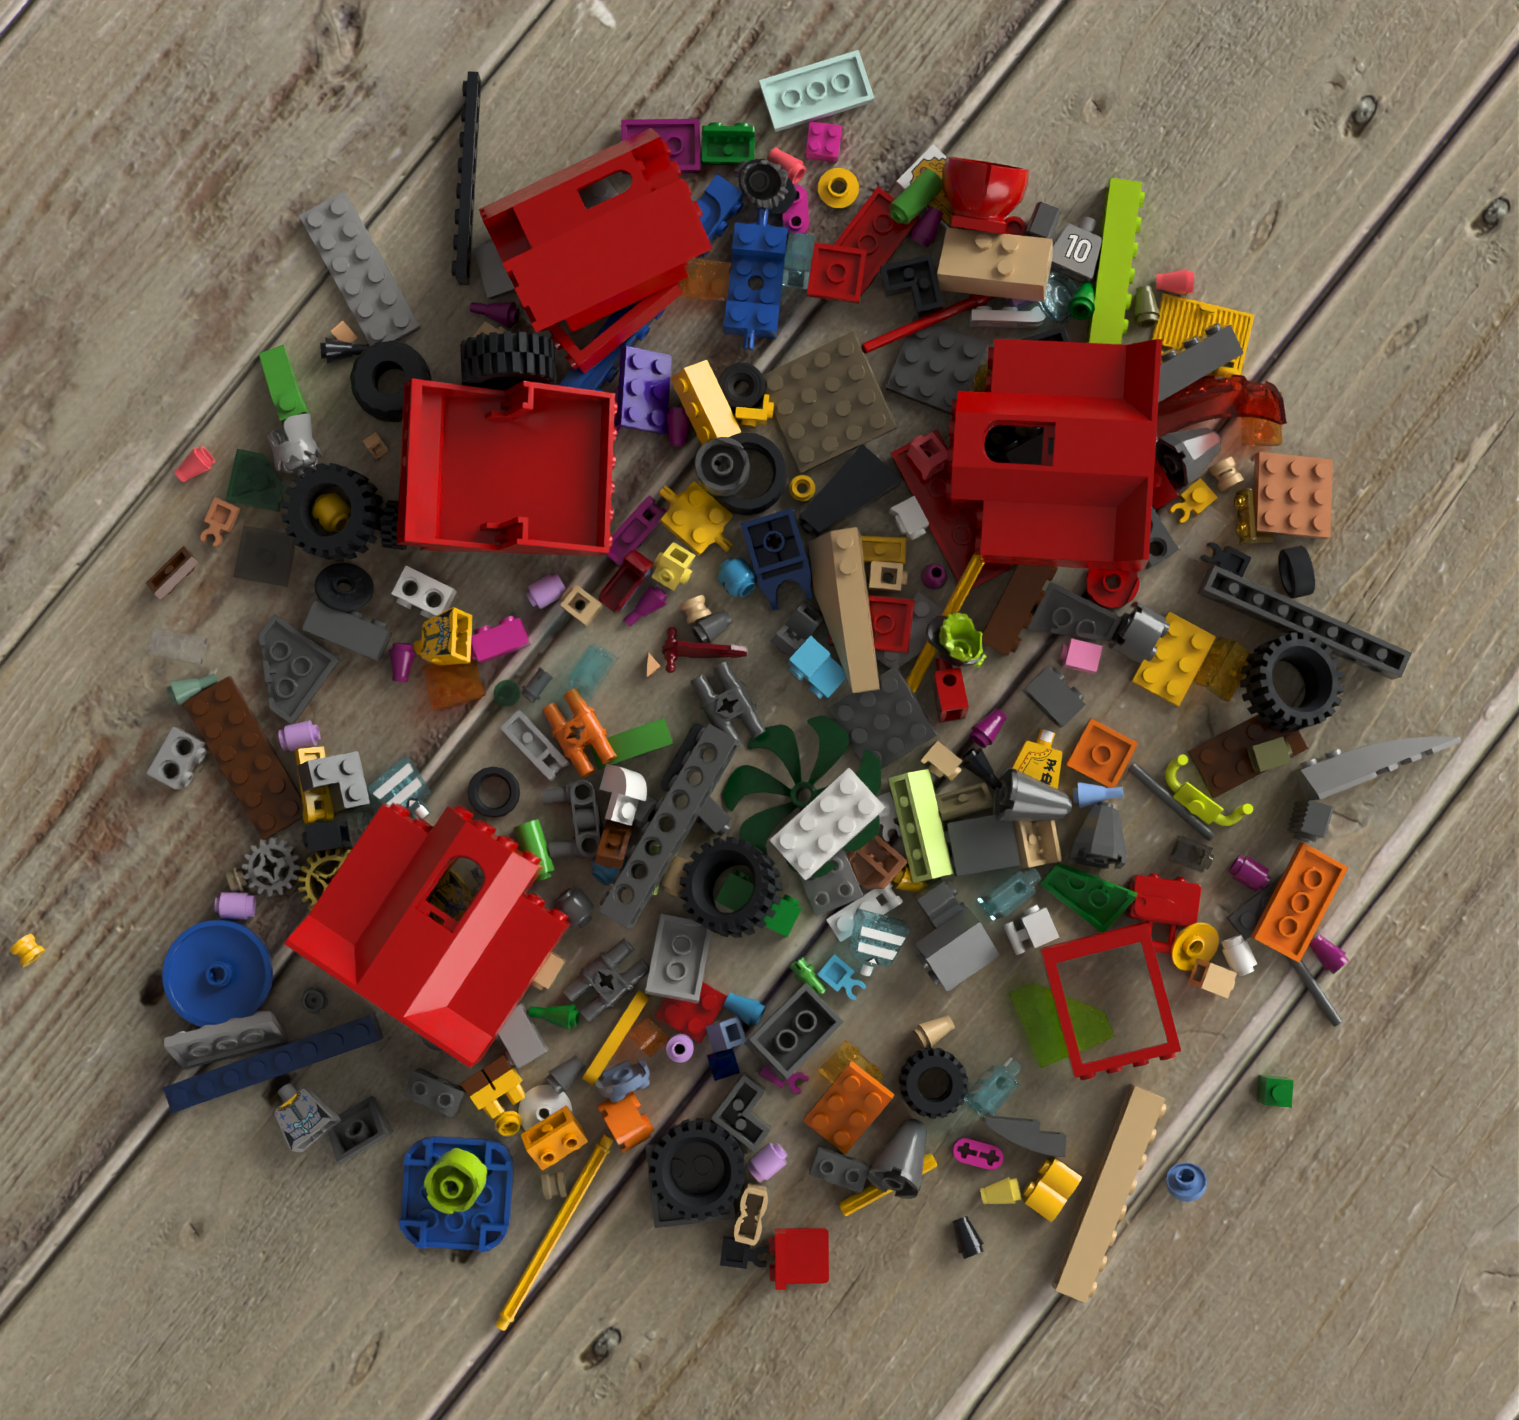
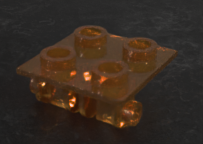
M471 656L470 663L437 665L432 663L423 666L433 711H444L445 708L454 705L458 707L459 703L467 704L466 701L481 700L486 695L485 688L481 683L476 659L473 660Z

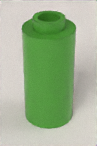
M925 169L889 205L892 219L899 224H908L942 191V179L934 171Z
M539 819L513 827L521 852L524 853L525 850H529L542 859L540 864L544 868L537 877L536 882L551 878L550 872L555 871Z

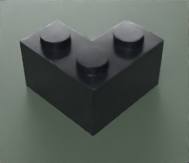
M932 254L880 266V274L886 297L912 292L917 316L932 314L943 309V301Z

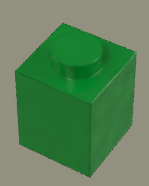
M1259 1075L1257 1102L1267 1106L1292 1108L1294 1080L1287 1077Z

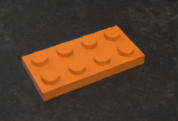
M1299 842L1250 937L1300 963L1349 867L1308 844Z

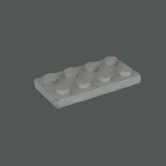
M259 1011L252 1016L232 1018L225 1023L204 1025L197 1030L181 1031L173 1036L164 1038L165 1049L183 1070L288 1043L287 1032L271 1011Z

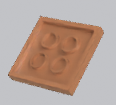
M1267 452L1256 453L1252 532L1317 539L1330 538L1333 460Z

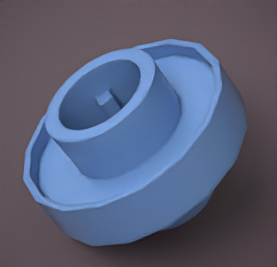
M1187 1162L1178 1163L1168 1171L1166 1185L1168 1192L1174 1198L1190 1202L1203 1196L1207 1187V1178L1205 1172L1199 1166Z

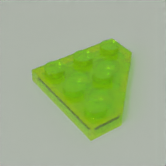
M1032 982L1009 992L1039 1066L1043 1068L1067 1058L1050 989ZM1065 996L1079 1052L1116 1037L1105 1011Z

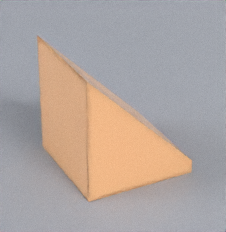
M341 321L331 330V333L340 341L353 343L358 338L344 321Z
M377 432L363 440V443L375 460L389 452V449Z
M648 652L647 677L649 678L661 666Z

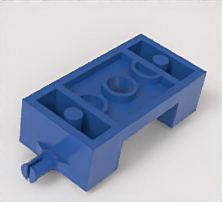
M762 207L757 209L756 223L745 224L735 222L724 334L744 336L743 349L745 350L748 349V340H750L749 350H754L755 337L776 339L788 228L774 227L767 224L769 209H764L762 218ZM752 278H759L763 282V287L759 290H752L748 286V282Z

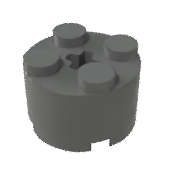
M729 437L715 438L706 442L699 449L695 459L696 475L701 486L709 493L717 496L734 495L743 488L748 480L750 472L749 457L738 441ZM726 462L728 469H724L723 472L718 471L717 465Z
M1135 601L1130 605L1133 608L1130 614L1124 612L1121 616L1122 619L1112 637L1115 642L1109 643V648L1136 663H1141L1144 659L1147 661L1152 660L1157 651L1155 645L1160 637L1163 638L1166 635L1170 624L1166 622L1164 616Z

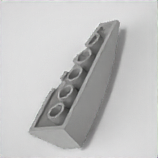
M1418 737L1370 744L1345 752H1341L1339 748L1325 753L1326 759L1319 762L1313 758L1300 763L1301 769L1294 771L1305 800H1319L1376 778L1379 774L1399 768L1398 765L1400 764L1405 765L1421 759L1425 754L1436 753L1462 741L1460 737Z

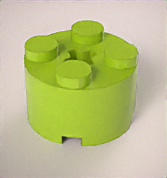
M454 1148L444 1153L429 1170L424 1180V1188L426 1187L429 1203L435 1209L446 1214L467 1211L485 1187L486 1166L474 1154L459 1148Z

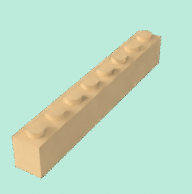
M1130 1084L1052 1283L1055 1291L1084 1303L1087 1302L1088 1297H1093L1097 1287V1282H1095L1098 1271H1103L1107 1262L1105 1253L1108 1246L1114 1244L1117 1236L1115 1227L1118 1220L1122 1221L1125 1216L1127 1206L1124 1204L1127 1196H1131L1136 1188L1137 1180H1134L1138 1169L1142 1170L1146 1162L1147 1155L1144 1153L1147 1145H1151L1155 1139V1124L1157 1119H1162L1165 1113V1098Z

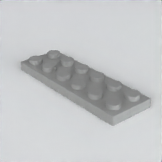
M345 191L299 215L370 346L381 341H399L421 329Z

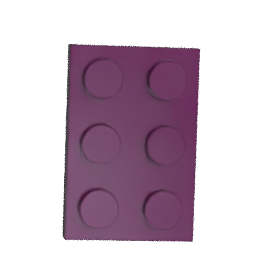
M700 119L621 120V141L652 128L661 136L662 141L665 140L672 154L668 157L671 162L676 160L681 173H701Z

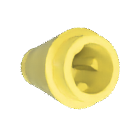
M1007 1177L985 1188H980L984 1205L1016 1204L1017 1200H1022L1017 1178L1011 1179Z

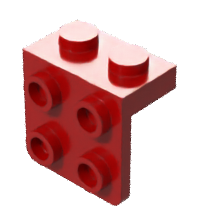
M774 1228V1237H769V1254H775V1265H770V1282H775V1290H786V1284L827 1283L829 1281L828 1230L826 1228Z

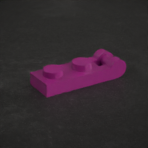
M650 495L612 535L611 549L605 555L619 567L623 565L625 555L629 551L637 550L661 524L659 520L667 512L664 507L661 509L655 504L656 500ZM647 511L654 516L650 522L643 517Z

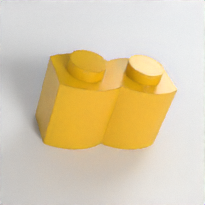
M1055 1157L1043 1161L1037 1171L1040 1173L1038 1179L1035 1182L1030 1181L1022 1192V1195L1025 1196L1023 1202L1051 1223L1082 1179L1080 1175Z

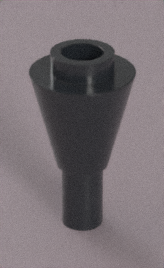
M325 337L326 343H320L321 359H327L328 364L352 357V355H360L363 350L369 347V344L352 345L349 342Z
M975 748L970 749L962 757L964 760L962 766L982 780H986L994 790L996 787L1001 788L1002 782L995 776L982 748L977 750Z

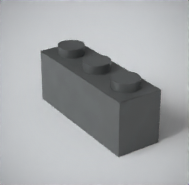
M314 600L302 627V630L378 662L381 661L392 636V633L386 630L387 624L375 619H372V622L369 623L362 620L363 614L356 611H349L347 613L336 611Z

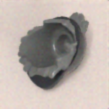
M765 159L742 161L734 169V177H738L740 190L747 198V201H750L752 204H756L758 207H762V209L768 208V212L772 215H781L794 203L797 195L796 187L787 177L788 172L781 169L780 164H773Z

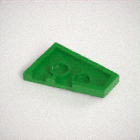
M1059 862L1052 867L1040 882L1042 887L1101 933L1107 931L1138 894Z

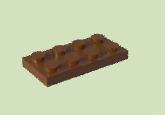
M1259 714L1187 752L1212 798H1216L1265 772L1254 773L1246 747L1284 737V741H1288L1292 749V756L1290 758L1309 749L1299 730L1294 732H1281V729L1271 730L1268 728L1270 722L1260 724L1256 720L1259 717Z

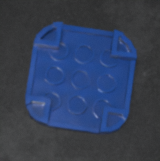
M444 1136L424 1137L413 1144L405 1154L403 1162L404 1177L399 1225L406 1239L412 1242L414 1247L422 1249L432 1247L485 1252L499 1245L508 1233L511 1219L514 1165L509 1148L498 1141L490 1139ZM454 1148H459L474 1154L486 1166V1184L479 1197L467 1211L446 1214L435 1209L429 1203L426 1187L424 1188V1180L429 1170L444 1153Z

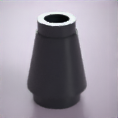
M968 1216L952 1221L958 1252L962 1253L964 1259L984 1252L982 1247L984 1243L971 1221H969Z

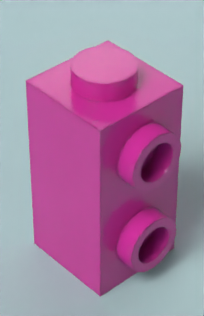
M510 616L500 620V625L491 629L487 625L474 630L475 635L471 636L472 659H478V662L483 664L530 646L531 643L522 620Z

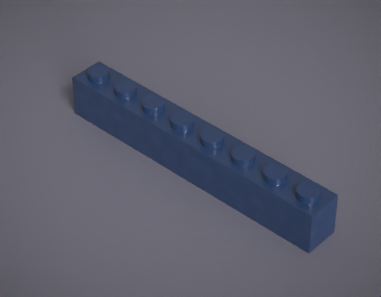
M376 1013L176 1082L163 1087L172 1114L377 1042L384 1037Z

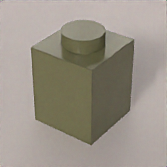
M1284 737L1246 747L1254 773L1291 763L1292 749L1289 742L1284 741Z

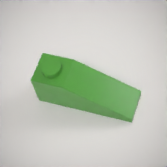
M280 345L259 353L271 398L280 421L284 424L288 417L306 413L310 414L285 346Z

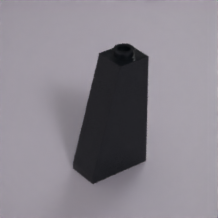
M862 444L799 515L801 523L799 525L808 534L812 535L815 533L819 537L896 489L901 484L902 478Z

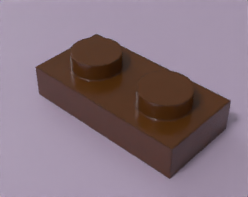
M183 546L146 584L152 593L162 600L166 595L173 592L176 585L185 576L193 572L199 562Z

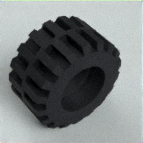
M925 1048V1050L914 1052L915 1054L906 1059L907 1062L904 1066L902 1065L900 1070L899 1089L905 1102L920 1116H928L930 1119H936V1117L940 1116L944 1118L948 1117L947 1114L951 1112L955 1113L957 1111L956 1108L959 1105H963L964 1097L968 1094L969 1090L967 1088L969 1081L964 1066L953 1054L941 1048ZM931 1067L943 1069L949 1077L948 1089L937 1098L923 1096L917 1084L921 1073Z

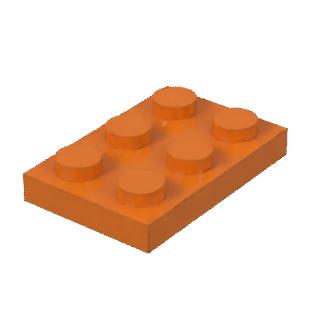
M850 1061L807 1113L803 1122L846 1154L893 1099L894 1093L854 1062Z

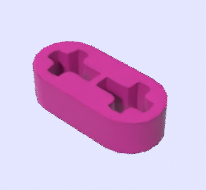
M960 1137L952 1145L954 1157L962 1163L994 1170L1000 1167L1003 1162V1153L994 1144L968 1137ZM964 1143H968V1147L976 1152L975 1154L966 1153L965 1157H961V1152L957 1148L958 1146L963 1147ZM990 1150H994V1154L998 1158L997 1160H992L991 1164L987 1163L985 1157L979 1156L980 1152L988 1154Z

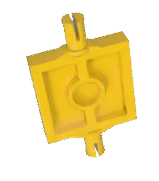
M695 481L678 495L668 488L667 485L659 491V494L670 503L667 512L659 522L695 554L700 556L714 542L725 552L733 546V543L725 538L722 533L725 525L734 515Z

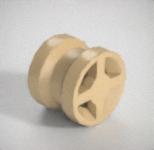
M704 595L691 598L680 604L681 610L687 615L686 622L688 625L712 615L710 609H707L704 604Z

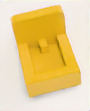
M764 394L763 409L736 407L735 419L744 428H755L756 425L766 426L767 418L773 417L774 403L769 402V395Z

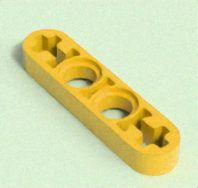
M640 990L637 992L582 1078L584 1081L594 1086L650 998L648 995Z

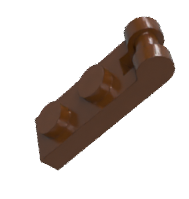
M607 819L596 853L595 864L604 865L608 868L622 869L633 833V823L630 826Z

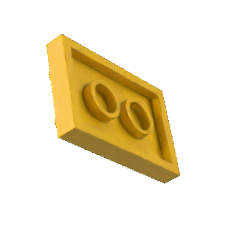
M1169 611L1165 619L1170 624L1166 635L1163 638L1160 637L1156 643V654L1152 660L1147 661L1144 659L1140 663L1130 682L1179 707L1216 636Z

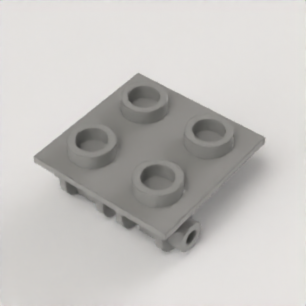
M843 849L838 851L828 861L834 863L835 868L821 878L811 876L806 881L798 873L816 916L864 897Z

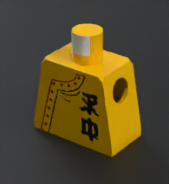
M1040 729L1036 743L1028 740L1024 741L1010 768H1014L1058 789L1062 751L1051 748L1055 733Z

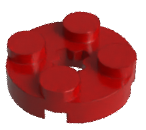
M1089 569L1085 578L1086 594L1098 606L1106 609H1118L1134 599L1139 590L1140 581L1136 571ZM1114 575L1117 577L1116 582L1119 583V586L1110 589L1107 587L1108 583L1105 582V579H1110Z

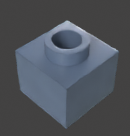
M739 1016L706 1026L713 1052L727 1050L746 1042Z

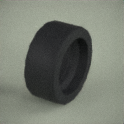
M1300 545L1282 549L1278 556V566L1281 582L1286 594L1291 599L1313 594L1315 590V574L1306 548Z
M492 766L483 768L474 774L469 782L467 793L469 802L475 811L483 816L496 818L505 816L514 810L519 802L520 787L512 773L504 768ZM492 776L504 779L509 785L510 790L506 803L497 808L484 805L479 799L478 794L482 781Z

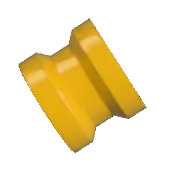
M30 933L17 941L9 951L12 955L19 957V963L22 967H26L37 960L45 952V949L36 944L35 937Z

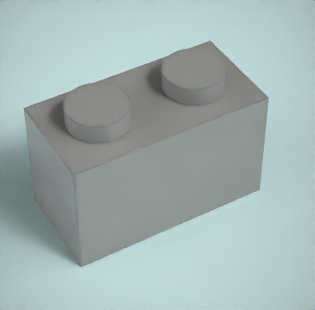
M523 1003L518 1005L496 1037V1040L498 1042L502 1040L507 1048L504 1054L511 1065L516 1064L517 1068H520L543 1055L549 1049L531 1017H529Z

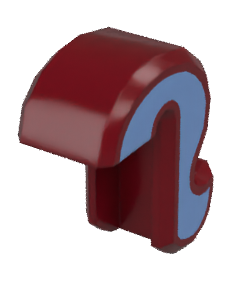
M637 550L629 551L623 558V565L598 596L599 601L616 614L622 612L632 596L648 579L653 570V562Z

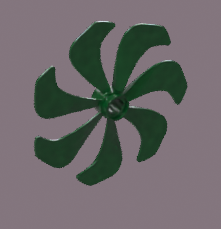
M818 716L807 720V723L813 727L819 736L818 757L808 782H802L799 748L794 731L786 725H774L765 727L766 732L753 739L751 737L748 749L767 748L774 752L790 773L795 783L794 787L790 789L757 767L743 765L734 770L724 789V801L730 811H733L738 802L748 794L771 793L791 797V802L752 815L743 822L740 828V838L760 849L767 856L766 843L771 832L797 807L800 808L801 812L827 788L816 789L814 785L834 766L848 748V734L827 716ZM864 750L861 767L855 774L876 795L881 787V761L872 752ZM804 789H809L811 792L810 799L807 802L801 803L798 799L799 793ZM879 815L842 849L857 851L874 839L879 833ZM787 861L788 866L794 872H797L796 869ZM827 861L812 877L821 878L835 868V864Z

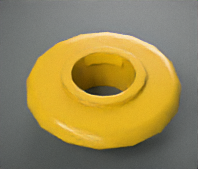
M833 168L821 176L818 183V193L821 200L827 206L845 208L856 200L859 193V183L856 176L849 170ZM836 181H840L845 184L846 190L841 194H837L831 190V185Z

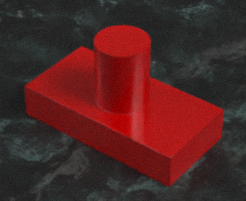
M1155 456L1152 505L1157 510L1179 497Z

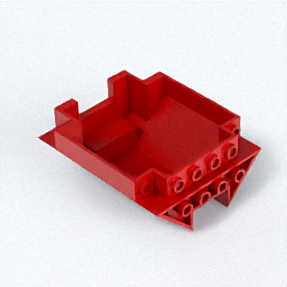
M652 128L479 209L482 221L490 234L502 264L536 333L566 319L571 331L574 332L687 278L688 274L685 267L689 265L688 261L713 249L699 218L703 216L697 201L692 202L690 198L692 192L687 181L679 178L682 173L676 160L671 162L668 157L672 154L665 140L662 141L661 136ZM618 172L628 173L632 177V184L628 190L589 209H586L578 193L579 190Z

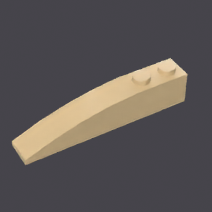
M857 527L830 531L808 542L814 594L853 694L880 690L861 535Z

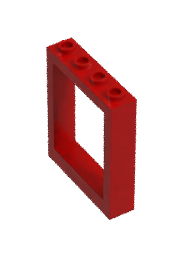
M677 282L647 296L581 351L558 323L543 329L542 332L547 329L552 335L549 339L553 340L557 350L559 351L563 348L568 355L564 358L575 370L579 367L586 374L682 295L683 292ZM518 299V300H517L518 303H519V304L521 305V307L524 309V307H523V305H522L520 299Z
M1141 922L1039 948L1071 1071L1075 1078L1080 1077V1080L1096 1077V1072L1106 1070L1107 1074L1123 1070L1122 1066L1133 1064V1067L1149 1064L1148 1059L1159 1057L1160 1060L1176 1057V1052L1181 1051L1148 923ZM1141 942L1167 1043L1082 1064L1056 963Z

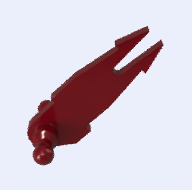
M674 627L668 628V639L665 640V645L662 646V653L667 661L665 670L668 673L675 671V661L678 657L738 658L747 656V647L677 641V630Z

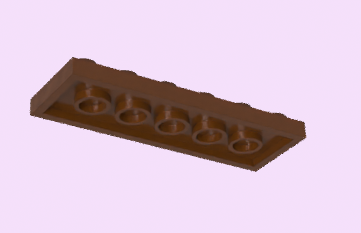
M231 676L224 678L183 703L262 840L269 839L303 818L302 796Z

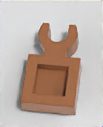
M214 497L204 519V522L210 524V527L201 533L200 540L206 543L208 537L214 535L215 541L213 546L219 548L223 543L221 535L223 530L231 533L241 509Z

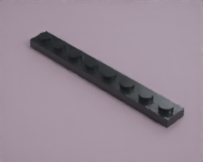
M468 71L467 81L463 80L462 85L463 97H466V106L461 107V122H465L464 132H460L459 145L460 148H463V157L458 158V173L462 175L461 183H457L456 197L460 199V208L455 209V225H458V235L454 234L453 249L457 251V258L452 260L451 267L452 276H455L459 285L470 284L482 83L479 72Z

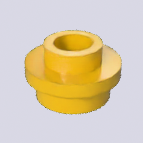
M796 476L790 482L789 493L794 500L806 502L813 497L815 484L808 476ZM799 485H805L807 487V491L805 493H799L797 491V487Z
M505 1111L496 1117L494 1125L501 1135L512 1136L520 1130L522 1121L517 1112Z

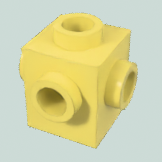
M672 542L664 553L660 552L653 563L656 569L652 578L675 591L680 583L685 585L693 571L689 568L696 555Z

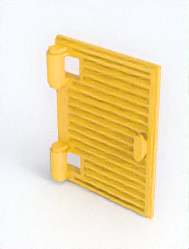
M1162 293L1158 309L1160 318L1158 319V324L1154 327L1151 340L1162 339V347L1175 348L1177 350L1183 346V341L1193 336H1202L1205 334L1204 330L1213 324L1231 325L1244 354L1228 362L1233 363L1232 368L1221 366L1205 376L1214 378L1221 376L1229 378L1230 382L1239 383L1254 314Z

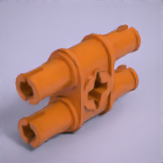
M573 688L563 695L574 714L573 719L566 721L555 702L545 706L542 712L553 729L552 737L557 739L564 751V757L571 759L581 778H586L596 771L584 752L586 747L592 745L603 764L611 762L617 755L606 738L607 730L603 729L594 714L595 710L588 707L579 690ZM578 728L582 729V732H580L581 738H575L579 733Z

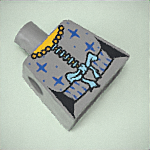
M289 1083L278 1091L284 1103L275 1110L274 1115L291 1151L302 1153L341 1121L340 1117L312 1090L303 1088L297 1092L294 1086Z

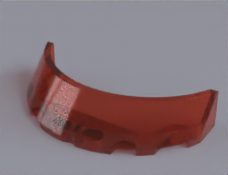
M1214 375L1204 376L1158 402L1156 442L1168 433H1174L1187 426L1218 418L1250 417L1268 420L1279 425L1287 424L1283 397L1275 384L1265 381L1264 384L1249 381L1244 375H1232L1229 379H1216Z

